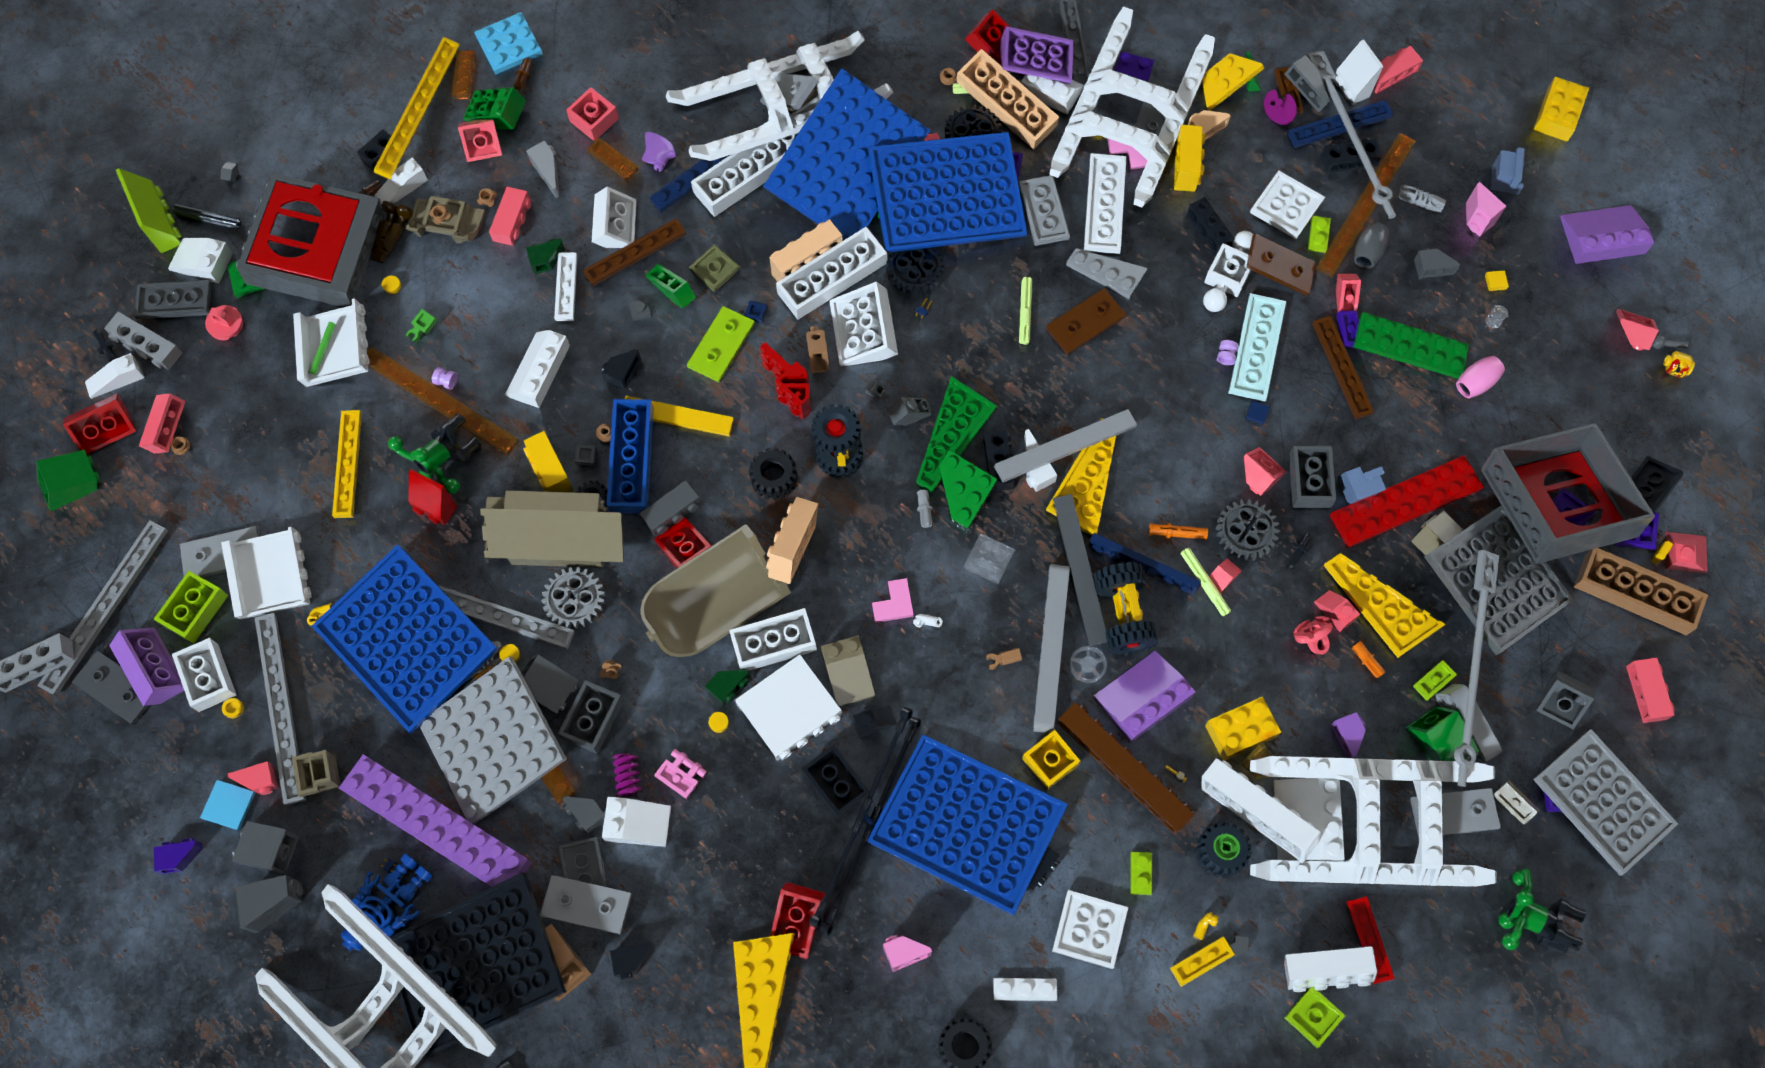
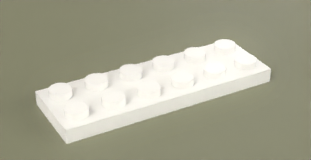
M1092 153L1090 155L1084 251L1120 254L1126 156Z

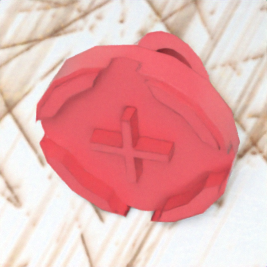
M229 305L211 308L205 321L206 330L217 340H229V338L237 336L244 324L240 312Z
M1318 616L1314 621L1309 619L1300 623L1294 629L1293 635L1296 642L1307 643L1313 653L1325 654L1330 646L1327 635L1332 631L1333 625L1328 617ZM1321 640V647L1318 649L1317 644Z

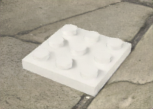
M1278 171L1251 208L1250 213L1297 239L1325 197Z
M1068 890L1052 952L1114 969L1128 907Z

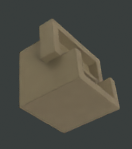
M1443 511L1438 516L1435 514L1421 526L1422 530L1411 542L1427 555L1462 532L1463 529Z
M327 750L315 753L309 752L292 757L299 797L313 795L341 786L336 757Z

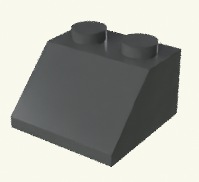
M1557 670L1547 684L1536 711L1574 730L1595 699V689Z

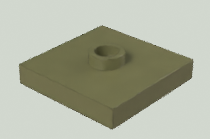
M714 244L689 267V270L713 292H716L740 270V266Z

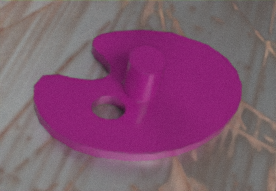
M1271 90L1265 96V112L1273 122L1286 125L1295 119L1297 107L1290 94H1287L1281 100L1278 98L1277 91Z

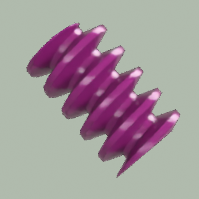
M630 753L614 755L613 758L616 760H614L613 765L617 767L614 769V773L617 775L615 781L618 782L615 787L616 790H619L616 796L627 798L637 795L636 792L641 790L642 787L635 785L641 782V779L635 778L636 775L640 774V771L634 770L635 767L639 766V763H635L633 760L637 759L638 755Z

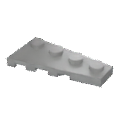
M1077 248L1066 263V266L1130 299L1148 269Z

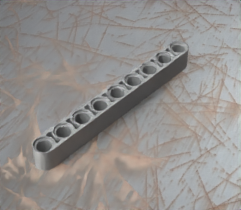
M1050 564L1033 732L1050 734L1054 731L1069 566Z

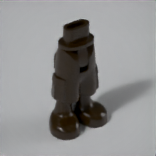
M383 201L382 208L387 217L386 221H380L376 231V238L371 250L373 252L371 260L384 263L386 257H390V254L395 250L397 242H399L405 231L403 228L404 224L411 219L414 213L408 206L399 204L397 207L391 202Z

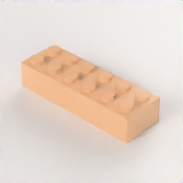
M982 49L957 73V83L985 108H989L991 113H995V116L1033 150L1058 126L1059 116L1010 73L1003 70V67Z

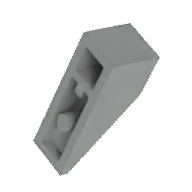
M544 140L526 150L529 160L553 195L558 198L556 152L552 145L548 146Z

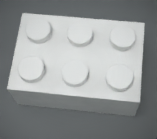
M211 638L172 654L189 705L193 709L200 712L237 696L219 645Z

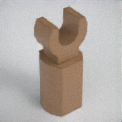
M1019 648L1000 652L999 655L988 654L986 660L993 659L995 661L994 664L989 665V670H994L1000 664L1003 666L1021 661L1022 657Z

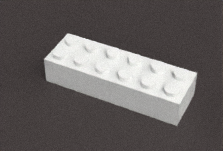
M865 227L776 283L777 294L798 320L884 266L887 261V252L868 228Z
M1216 758L1203 774L1202 790L1302 863L1317 846L1320 831H1318V827L1314 823L1304 821L1297 811L1287 809L1283 806L1284 804L1277 797L1272 798L1266 794V790L1263 787L1249 782V778L1241 772H1235L1226 761L1222 760L1221 762Z

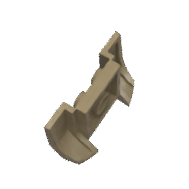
M431 196L429 200L417 198L413 209V216L409 220L406 229L420 237H423L425 231L451 235L456 243L470 242L480 232L486 211L472 208L466 202L435 196ZM445 205L446 211L450 213L451 217L437 225L434 223V218L429 215V212L434 206Z

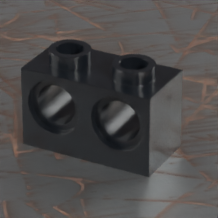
M384 129L357 151L362 162L373 171L391 138V135Z

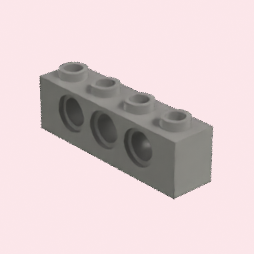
M117 312L104 328L109 333L108 337L116 343L122 342V345L130 351L136 350L140 357L145 360L147 358L151 359V362L158 368L163 366L170 370L182 355L181 350L175 344L120 312Z
M58 633L0 660V690L6 693L74 661L72 640Z

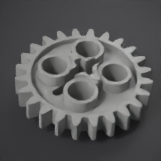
M570 567L567 573L562 569V575L554 573L555 580L549 578L551 585H544L548 591L542 592V595L546 598L542 599L541 602L545 604L543 609L547 612L548 618L552 617L554 624L558 622V625L563 626L566 623L567 628H570L571 624H573L575 629H578V624L580 623L583 627H585V621L593 623L592 616L598 618L596 611H603L599 604H605L602 597L606 595L601 591L604 589L603 585L599 584L601 581L599 578H595L593 572L588 575L589 572L585 569L581 573L580 567H577L574 572L572 567ZM575 582H580L579 587L572 588ZM564 593L562 599H556L558 594ZM587 596H590L591 600L587 603H584L583 599ZM575 608L572 614H567L568 609Z

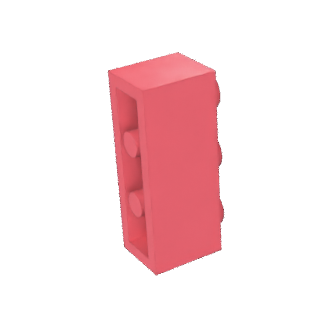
M1412 46L1405 49L1401 48L1394 55L1386 56L1381 61L1383 68L1373 89L1376 94L1419 71L1423 60Z
M506 187L489 231L493 241L513 246L515 240L519 238V229L521 224L523 225L525 222L527 209L531 207V199L527 191Z
M170 393L156 395L139 446L154 454L169 452L186 401Z
M1658 659L1637 660L1627 665L1626 668L1643 723L1663 721L1674 716V705L1670 701L1668 685L1664 682L1663 669Z

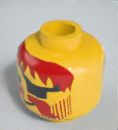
M1675 351L1665 357L1663 365L1667 374L1683 378L1692 373L1695 362L1691 355Z

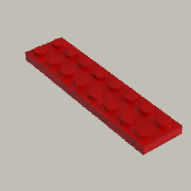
M1464 455L1389 487L1379 494L1331 512L1330 517L1347 548L1481 491L1484 487Z

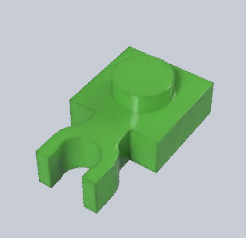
M421 309L411 322L414 328L410 329L406 336L411 338L415 334L412 340L418 343L421 339V334L424 332L428 335L438 320Z

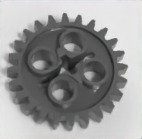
M1241 499L1239 505L1234 501L1232 508L1227 505L1226 511L1221 512V517L1217 520L1219 524L1216 526V530H1219L1216 536L1222 537L1219 544H1226L1224 550L1231 549L1230 555L1237 553V559L1244 555L1246 561L1249 556L1255 560L1257 555L1262 558L1264 553L1269 554L1270 548L1273 549L1275 547L1274 542H1277L1279 539L1275 535H1278L1280 530L1275 528L1278 527L1279 523L1273 522L1276 515H1269L1272 511L1271 509L1264 510L1265 504L1259 507L1258 501L1253 505L1250 499L1244 504V501ZM1240 515H1246L1249 519L1244 520ZM1254 517H1257V520L1255 521L1251 529L1248 531L1245 538L1242 540L1241 543H1239L1238 540L1242 536L1245 529H1247L1252 519ZM1257 525H1262L1265 530H1259ZM1230 529L1237 530L1239 534H1232ZM1247 540H1252L1255 545L1248 544Z

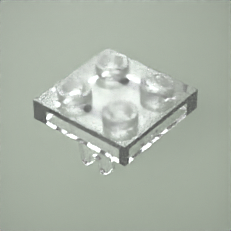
M980 533L964 564V569L999 584L1015 549Z

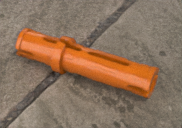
M1150 523L1148 534L1150 536H1165L1169 539L1171 537L1207 540L1208 528L1175 526L1171 523L1166 525Z

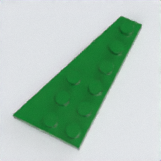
M952 376L917 478V484L930 493H933L942 481L939 466L947 452L951 450L961 456L997 409V405Z

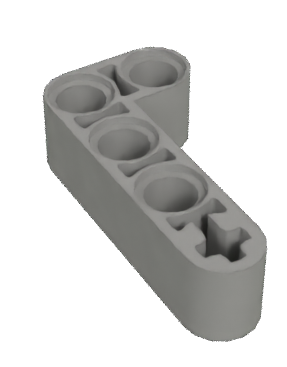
M1452 684L1437 693L1436 700L1443 708L1457 710L1465 723L1469 689L1463 684ZM1476 702L1472 738L1480 750L1476 757L1485 763L1500 754L1502 749Z

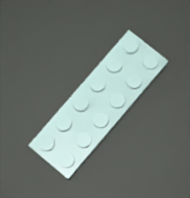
M1250 293L1229 394L1266 401L1286 301Z

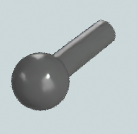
M1657 334L1652 343V346L1656 349H1661L1664 346L1688 349L1689 341L1666 339L1661 334Z

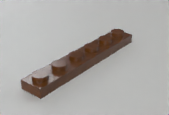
M676 218L583 269V272L592 287L684 237L686 231Z
M1331 316L1314 320L1312 323L1313 328L1354 419L1357 420L1373 415L1374 410Z

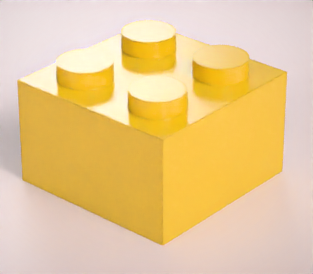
M1055 730L1024 753L1022 757L1024 763L1047 791L1077 768L1081 762Z

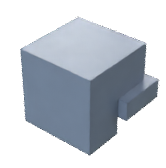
M1517 147L1515 152L1501 150L1492 165L1490 190L1513 194L1520 193L1524 184H1521L1523 168L1526 164L1524 162V148Z
M1382 466L1365 473L1358 467L1337 477L1348 505L1386 490L1381 475L1385 473Z

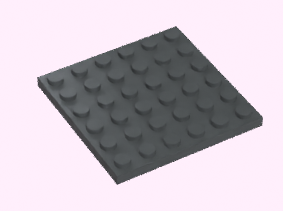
M1502 505L1424 556L1476 627L1480 591L1474 589L1478 551L1486 550L1499 555L1496 589L1494 594H1488L1483 635L1484 640L1495 655L1506 650L1574 600L1546 562L1535 563Z

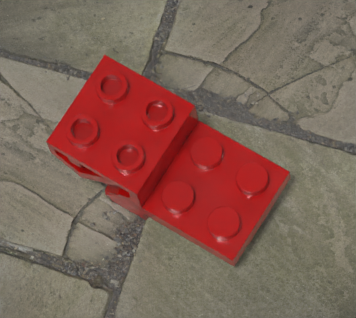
M764 342L760 346L762 365L767 371L771 370L775 374L777 399L783 405L787 404L794 416H799L804 420L811 413L810 384L807 370L797 361L790 365Z

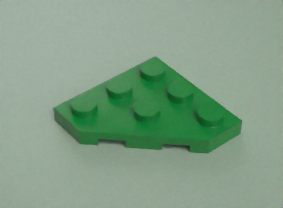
M949 450L939 468L951 518L969 529L998 479Z

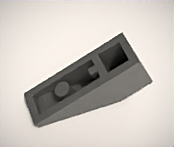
M1306 55L1293 63L1284 73L1318 113L1330 102L1317 67Z

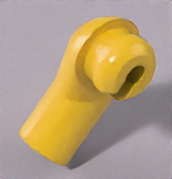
M329 603L314 608L307 617V623L312 626L333 604Z
M1208 912L1198 922L1193 936L1203 940L1209 924L1216 926L1219 917L1214 915L1213 912Z

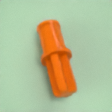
M1362 641L1351 648L1362 661L1361 664H1365L1376 678L1381 677L1385 673V670L1374 658L1375 655L1368 651Z

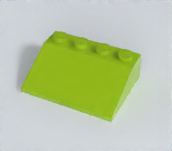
M120 168L116 169L139 227L161 253L178 247L181 243L179 239L181 234L177 227L173 225L175 220L172 214L167 211L170 208L166 200L161 197L164 194L160 186H155L150 179Z

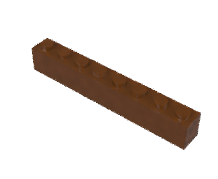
M1074 702L1058 719L1057 724L1174 835L1195 815L1192 813L1193 809L1187 803H1182L1177 798L1178 795L1171 788L1167 789L1162 784L1160 777L1156 774L1152 775L1147 770L1148 767L1141 760L1137 761L1132 756L1133 753L1128 747H1122L1117 742L1118 739L1113 733H1107L1102 728L1103 725L1098 719L1090 717L1088 710L1083 705H1078Z

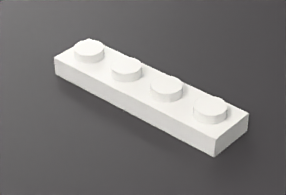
M558 253L554 316L556 321H574L577 253Z

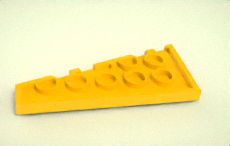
M1116 436L1081 450L1053 498L1072 494L1080 529L1091 536L1093 533L1097 534ZM1052 498L1046 511L1057 516Z
M1338 554L1324 564L1327 571L1397 658L1445 625L1442 621H1437L1431 617L1427 611L1415 606L1411 600L1390 586L1378 581L1374 575H1369L1358 564L1343 554Z
M794 933L733 942L744 1068H768L773 1044L772 1037L777 1024L776 1018L782 1000L786 969L790 960V949L792 941H794Z

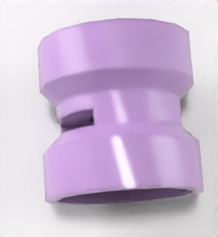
M1231 340L1221 341L1219 347L1221 351L1218 353L1217 361L1224 365L1235 364V353H1237L1239 345Z
M437 367L432 376V383L437 386L443 385L444 388L452 390L455 387L458 376L456 372H447L444 368Z

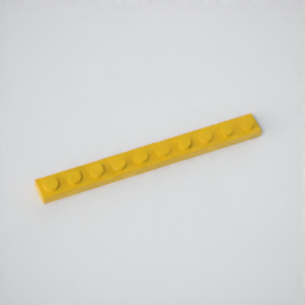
M445 37L442 38L376 164L374 173L392 179L459 49V43Z

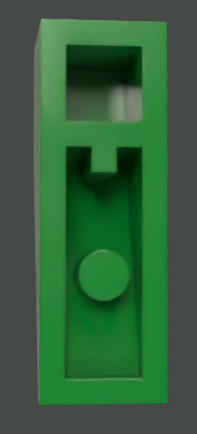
M657 264L645 274L663 294L682 309L696 298L687 281L660 264Z

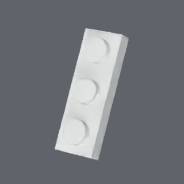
M994 978L993 998L994 1001H1057V979Z

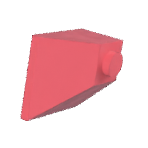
M473 120L459 123L458 129L467 162L502 155L493 120Z
M1617 308L1616 313L1632 347L1640 351L1643 349L1650 350L1659 331L1655 321Z
M1260 447L1246 453L1244 456L1246 483L1254 493L1260 496L1272 488L1287 473L1283 467Z
M1666 532V541L1668 540L1673 543V546L1666 555V569L1706 574V536Z

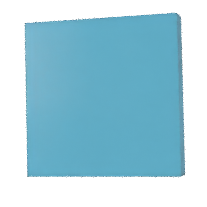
M217 780L200 818L240 831L256 793Z

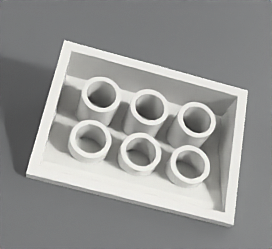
M876 281L829 300L839 365L841 367L882 361L898 355L888 292L885 287Z
M1300 778L1274 780V797L1280 799L1284 804L1283 806L1287 809L1297 811L1304 821L1314 823L1318 827V831H1320L1318 844L1305 861H1343L1344 844L1340 779ZM1276 844L1277 860H1298Z

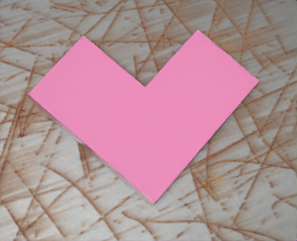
M1107 138L1110 155L1128 153L1130 170L1145 168L1148 160L1135 148Z
M907 578L888 581L891 600L872 603L875 623L913 617Z

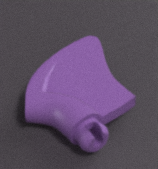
M646 132V150L642 161L654 164V169L656 171L659 169V172H661L667 162L676 157L674 148L666 138L652 132Z

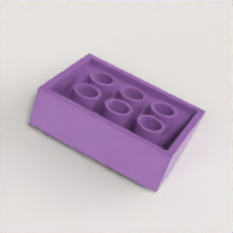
M1006 26L1000 41V57L1003 70L1067 83L1072 82L1073 40Z
M1631 205L1560 216L1575 264L1646 254L1654 244L1648 225Z
M1154 651L1093 697L1129 743H1132L1190 700L1195 694V690L1175 668Z

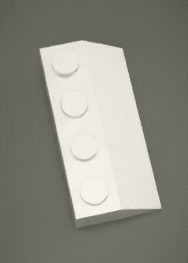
M551 330L536 332L505 396L540 408L570 347L567 337Z

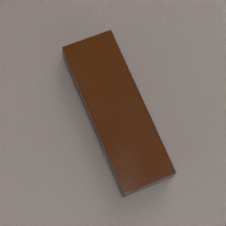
M1290 67L1275 68L1274 75L1281 100L1287 94H1290L1296 103V115L1303 114L1304 109L1299 90L1284 74Z

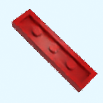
M1368 897L1347 901V907L1361 948H1373L1377 969L1373 985L1394 980L1395 978Z

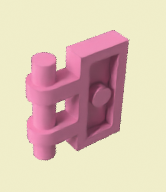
M674 749L671 756L676 760L671 763L666 759L654 776L682 797L688 799L699 784L694 779V776L699 775L704 778L707 771L698 762L694 763L687 758V754L684 752L680 753ZM683 764L690 770L688 773H685L679 767Z

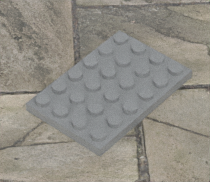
M1591 729L1585 732L1533 779L1620 876L1632 868L1678 825L1672 816Z

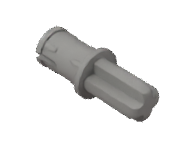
M919 490L917 491L919 504L917 511L920 512L921 526L928 528L932 526V506H930L929 491Z

